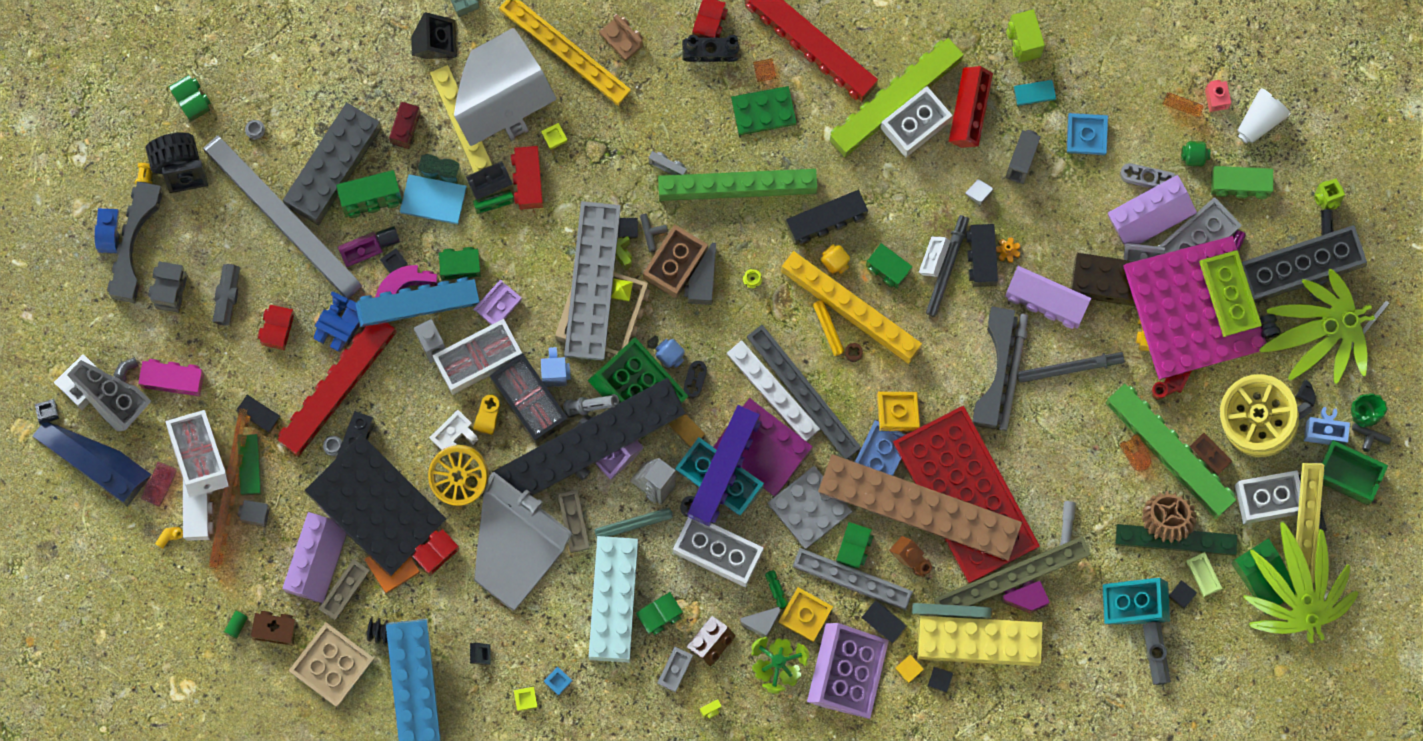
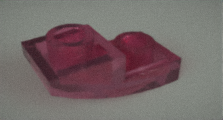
M158 461L141 499L160 507L178 469Z

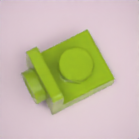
M628 236L618 238L616 247V259L625 271L632 267L631 259H633L627 249L623 250L630 245Z

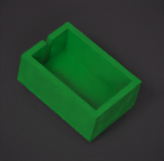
M394 170L336 185L345 217L356 218L361 213H375L380 211V208H395L399 206V203H402Z
M1332 440L1321 461L1324 464L1323 485L1369 506L1374 500L1380 486L1379 484L1389 465Z

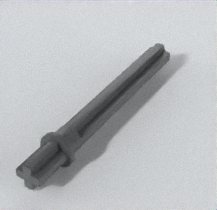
M963 215L959 216L954 231H951V242L926 310V314L932 317L937 315L963 239L966 238L965 231L969 218Z
M1123 352L1108 355L1102 353L1101 356L1019 371L1018 380L1022 383L1102 367L1107 369L1108 366L1122 364L1125 360Z

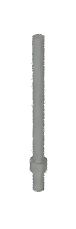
M1026 314L1020 315L1019 326L1015 331L1016 342L999 428L1002 431H1007L1023 343L1027 338L1028 315Z

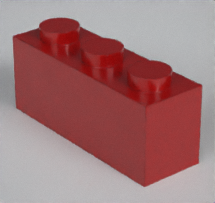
M538 146L514 148L515 154H511L512 166H516V173H512L513 185H517L518 192H514L515 204H519L520 210L543 208Z

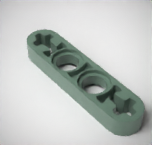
M913 603L912 614L991 619L992 608Z

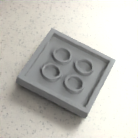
M815 466L767 503L805 550L852 514V510L845 502L818 493L823 475Z

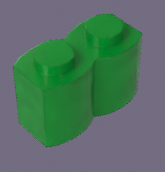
M187 75L168 86L190 122L210 111L208 105L211 102L206 94L201 95L198 89L201 86L196 78L191 79Z
M848 522L836 562L859 569L860 565L864 566L868 554L864 553L866 546H871L874 535H871L872 529Z
M671 592L638 611L636 615L648 635L653 633L656 636L665 630L663 626L671 623L673 625L680 621L683 611Z

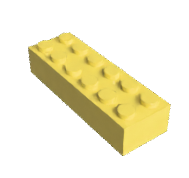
M920 616L917 660L1039 666L1041 664L1042 622Z

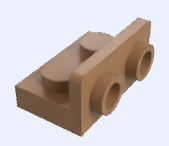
M615 14L613 20L599 32V35L626 62L643 47V37L637 30L633 31L629 27V22L623 16L619 17Z

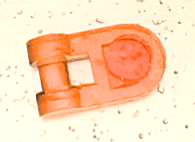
M1138 434L1131 436V439L1127 442L1119 443L1122 452L1134 470L1143 472L1150 467L1151 457ZM1136 446L1138 451L1132 453L1130 448Z

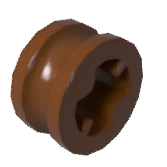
M858 343L847 345L845 357L848 361L857 362L862 358L863 349ZM849 349H858L857 354L859 355L851 357Z

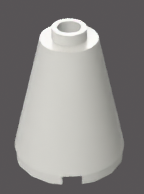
M1262 88L1258 91L1237 130L1240 133L1238 137L1246 144L1248 142H1255L1291 114L1278 99L1276 100L1271 97L1272 95Z

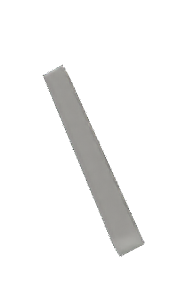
M218 135L203 147L205 153L345 298L349 299L362 287L353 274Z

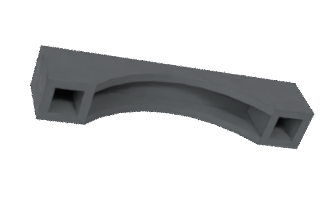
M137 181L136 187L132 189L131 198L133 201L132 205L128 206L126 213L128 221L127 224L123 225L122 243L118 244L117 248L118 260L114 262L112 267V273H114L113 280L109 281L107 292H109L112 299L130 303L136 302L140 284L133 268V247L137 234L143 224L159 210L163 195L161 186Z
M993 306L990 309L987 331L996 349L997 370L991 387L975 404L972 422L977 427L995 430L997 424L1001 425L1003 413L999 412L1000 405H1004L1006 393H1002L1003 386H1007L1009 374H1005L1006 366L1010 367L1012 355H1008L1009 347L1013 348L1015 336L1011 334L1012 328L1016 329L1018 317L1014 316L1015 310Z

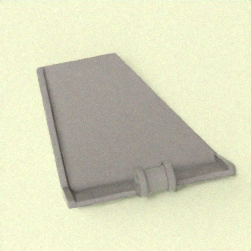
M515 28L471 50L465 64L458 89L454 117L470 146L477 144L502 129H505L511 141L515 140L516 136L529 132L522 118L556 100L543 71Z
M493 472L489 477L483 494L474 581L509 609L515 611L565 550L572 532L542 510L543 501L531 496L530 491L519 492Z

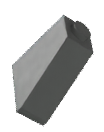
M1022 130L1005 178L1024 184L1041 137L1036 132Z

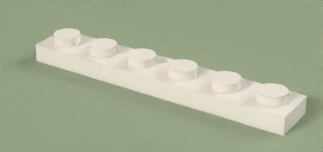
M742 340L727 352L726 355L797 435L808 441L820 431L815 422Z

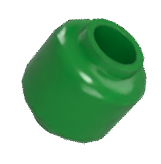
M1188 141L1185 146H1182L1181 160L1185 162L1186 166L1203 167L1206 160H1210L1211 150L1207 148L1205 142Z

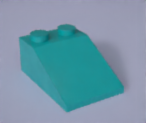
M1151 578L1103 584L1104 624L1170 622L1168 582L1164 579Z

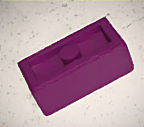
M374 232L338 246L346 268L383 253Z

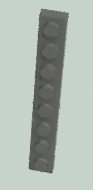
M761 325L747 335L746 338L839 454L844 459H849L858 452L861 446L767 329Z

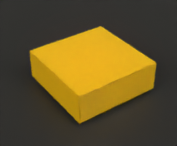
M911 655L895 667L908 684L924 670Z

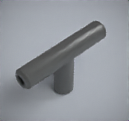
M644 213L640 215L647 246L649 252H655L657 249L653 236L668 232L667 225L651 228L648 215Z
M1356 423L1352 426L1353 431L1366 436L1362 447L1364 452L1370 451L1374 439L1387 445L1391 442V437L1367 427H1360Z

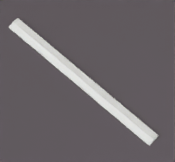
M1385 301L1375 313V319L1370 320L1363 328L1364 334L1388 306L1389 302Z

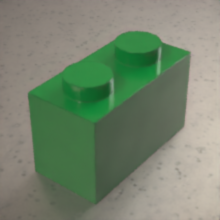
M882 243L866 262L867 270L872 275H879L884 279L883 282L888 287H895L896 289L900 287L911 273L913 267Z
M465 247L460 251L444 249L443 252H439L441 280L481 277L478 249Z

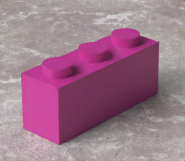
M149 359L148 361H142L138 384L143 389L200 396L204 372L197 365L189 364L188 367L180 366L177 362L163 364L159 360Z

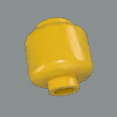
M832 244L821 253L823 255L821 261L830 273L839 272V274H842L849 268L847 264L850 262V256L841 245L835 246Z

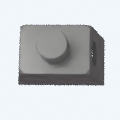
M432 319L414 327V332L429 362H434L432 355L446 348Z

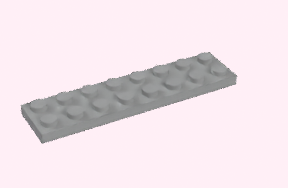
M581 201L564 357L604 361L621 205Z

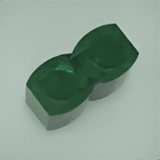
M431 154L421 155L418 170L422 177L458 184L461 174V167L458 162L452 159L440 160L437 156Z

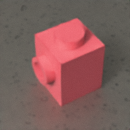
M1214 80L1209 82L1205 88L1209 112L1229 109L1231 99L1227 81Z

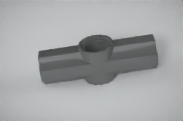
M223 264L220 284L217 285L215 292L216 305L213 323L223 326L230 325L233 306L236 305L238 298L237 285L241 270L239 266Z
M1161 623L1143 624L1147 649L1146 657L1149 661L1153 685L1170 683L1166 658L1167 650L1164 646ZM1158 649L1161 652V658H1154L1152 650Z

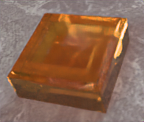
M772 58L753 62L757 82L776 79Z

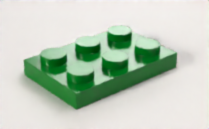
M789 86L731 96L739 136L796 125Z

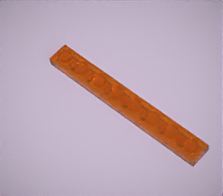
M239 408L226 475L228 487H225L223 490L209 562L210 569L217 570L218 565L222 566L224 554L221 553L222 545L226 546L228 538L225 528L226 525L230 526L232 514H228L229 507L234 506L236 494H232L233 487L238 486L239 475L236 474L237 466L241 467L243 460L240 450L241 447L246 445L247 435H244L245 427L249 428L251 416L247 415L248 411Z

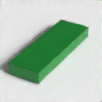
M258 434L237 435L240 495L261 494Z

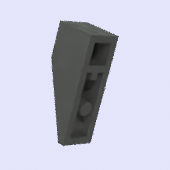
M712 242L689 279V285H685L684 297H688V304L712 305L716 243Z

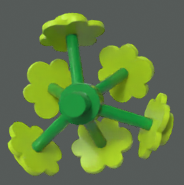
M768 638L757 639L752 645L751 655L759 656L764 652L772 659V663L767 660H757V663L752 666V670L756 673L755 677L767 682L770 680V676L774 674L773 684H762V687L768 689L767 691L772 694H779L782 690L785 691V687L777 684L778 676H780L784 685H796L798 679L802 677L800 667L798 665L792 667L790 665L785 666L786 661L798 658L801 664L807 666V660L809 659L808 649L803 644L798 643L795 650L796 654L789 656L793 652L792 647H790V640L777 638L775 643L770 644L769 649L771 652L765 649Z

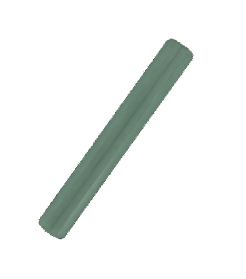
M665 508L596 528L594 532L596 538L597 536L609 537L672 519L673 515L670 508Z

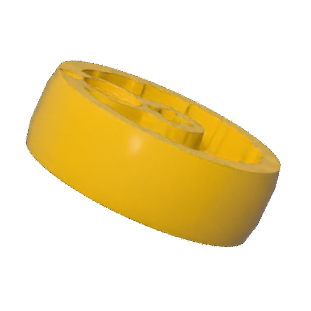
M452 445L444 448L432 459L428 469V482L432 492L442 502L453 506H463L477 500L485 491L489 480V469L483 456L475 449L465 445ZM453 452H459L458 465L455 464L453 459ZM463 453L471 456L464 466L461 465ZM448 455L453 468L442 461L443 456ZM475 459L479 466L467 470V466ZM437 464H441L449 472L438 471L436 469ZM480 469V470H481V473H482V477L480 476V474H478L477 472H474V471ZM461 471L463 478L461 477L457 480L454 473ZM435 474L448 476V478L437 482ZM474 476L478 484L470 486L467 483V478ZM450 481V484L444 491L439 488L438 485ZM452 485H455L453 497L446 494ZM458 486L461 487L464 498H457ZM466 489L475 493L472 496H468Z

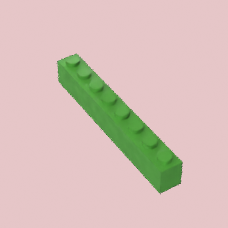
M816 169L663 175L658 176L659 201L817 194Z
M1123 384L1107 399L1105 404L1209 513L1217 519L1236 501L1233 491L1228 487L1225 488L1220 483V478L1215 473L1211 474L1206 469V463L1200 458L1197 459L1192 454L1193 450L1186 443L1183 444L1178 439V434L1173 429L1169 430L1164 425V419L1158 414L1155 415L1151 411V406L1145 400H1140L1137 396V391L1132 386Z

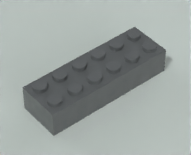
M346 102L283 199L284 204L289 209L319 226L338 197L336 185L349 180L382 129L380 122Z
M1355 225L1241 262L1254 303L1305 287L1302 279L1315 283L1329 279V269L1334 270L1338 275H1342L1367 267V260Z

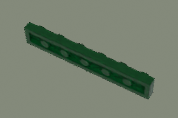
M1116 525L1115 545L1197 553L1205 552L1236 556L1238 535L1193 531L1186 539L1182 538L1180 542L1174 539L1170 543L1169 539H1166L1164 542H1162L1161 537L1155 539V534H1149V529H1145L1144 526Z

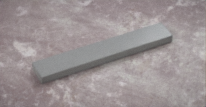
M799 548L792 567L906 611L913 593L911 590Z

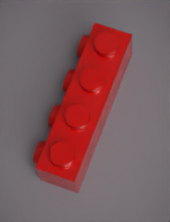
M982 66L965 67L962 71L949 136V142L960 148L979 147L993 72Z

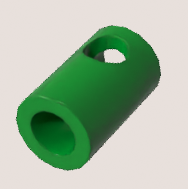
M235 610L224 633L237 639L249 617Z

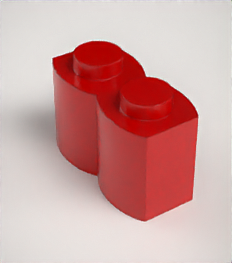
M702 0L692 35H696L698 38H720L723 29L720 24L722 20H726L728 14L726 3L719 0Z
M271 304L268 309H265L263 314L265 324L258 332V339H260L262 346L280 350L286 349L295 315L293 309Z
M443 529L434 531L429 536V541L425 545L420 544L415 548L416 551L414 552L413 559L429 576L435 573L459 551V546Z

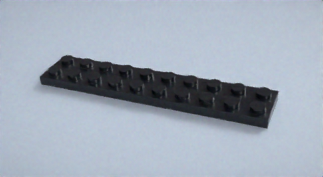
M666 378L615 405V407L602 412L492 471V473L495 472L519 492L523 493L525 490H528L530 495L534 496L687 413L669 378Z

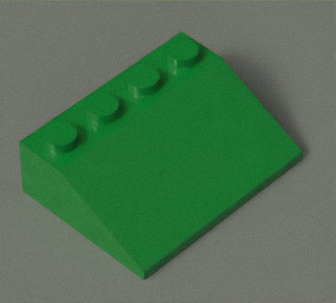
M636 337L588 379V382L602 397L615 394L619 398V403L666 378H669L681 403L688 397Z

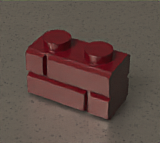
M400 102L389 136L390 144L405 149L410 148L418 124L417 121H419L421 115L420 107Z

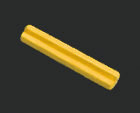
M816 301L813 307L834 356L842 355L844 349L824 301Z

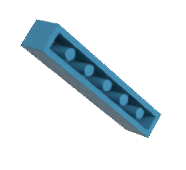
M468 277L457 279L456 283L451 284L449 281L437 283L438 286L430 287V284L419 286L418 290L411 291V288L399 290L397 294H392L390 291L380 293V297L372 298V295L360 297V300L356 303L360 327L476 306L479 303L475 279L469 280Z

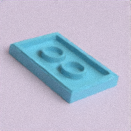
M409 174L400 213L458 225L467 186Z

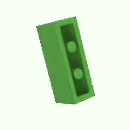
M1214 166L1211 171V194H1216L1217 197L1236 195L1237 198L1256 196L1257 199H1267L1273 193V169Z

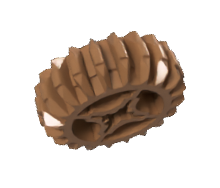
M1168 491L1165 492V495L1159 492L1157 496L1153 495L1150 500H1147L1142 511V522H1144V528L1149 529V534H1155V539L1161 537L1162 542L1166 539H1169L1170 543L1174 539L1180 542L1182 538L1186 539L1193 532L1197 522V512H1194V505H1190V499L1184 500V495L1178 497L1176 492L1173 495H1170Z

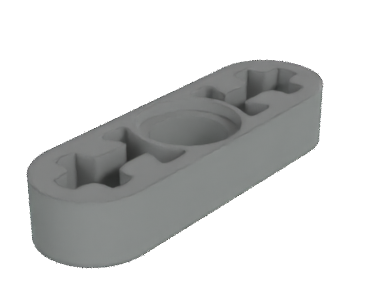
M1131 163L1125 164L1120 172V177L1124 182L1148 188L1160 185L1165 182L1161 180H1166L1167 177L1171 179L1176 176L1172 172ZM1128 169H1131L1132 173L1137 175H1131V177H1127V173L1124 172H1127ZM1142 171L1139 180H1137L1138 172ZM1145 173L1153 174L1154 181L1146 182L1143 175ZM1158 175H1161L1159 184H1156Z

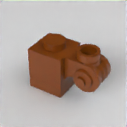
M901 536L889 549L891 554L901 564L912 568L916 576L924 578L933 568L929 562L930 560L923 557L925 553L909 538Z

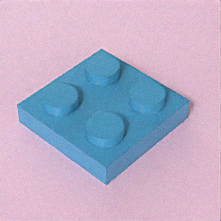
M1069 113L1067 153L1106 155L1108 115Z

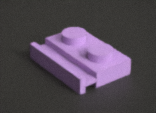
M500 280L479 302L474 311L492 325L505 319L522 301V298Z

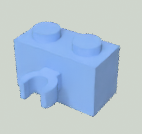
M557 347L549 348V358L541 359L542 381L546 387L567 386V380H571L570 364L566 363L565 357L557 358Z
M1323 407L1321 410V417L1323 419L1310 417L1306 421L1304 442L1329 445L1334 440L1346 445L1348 443L1350 423L1334 421L1333 419L1337 416V409H1333L1332 415L1328 416L1326 414V407Z

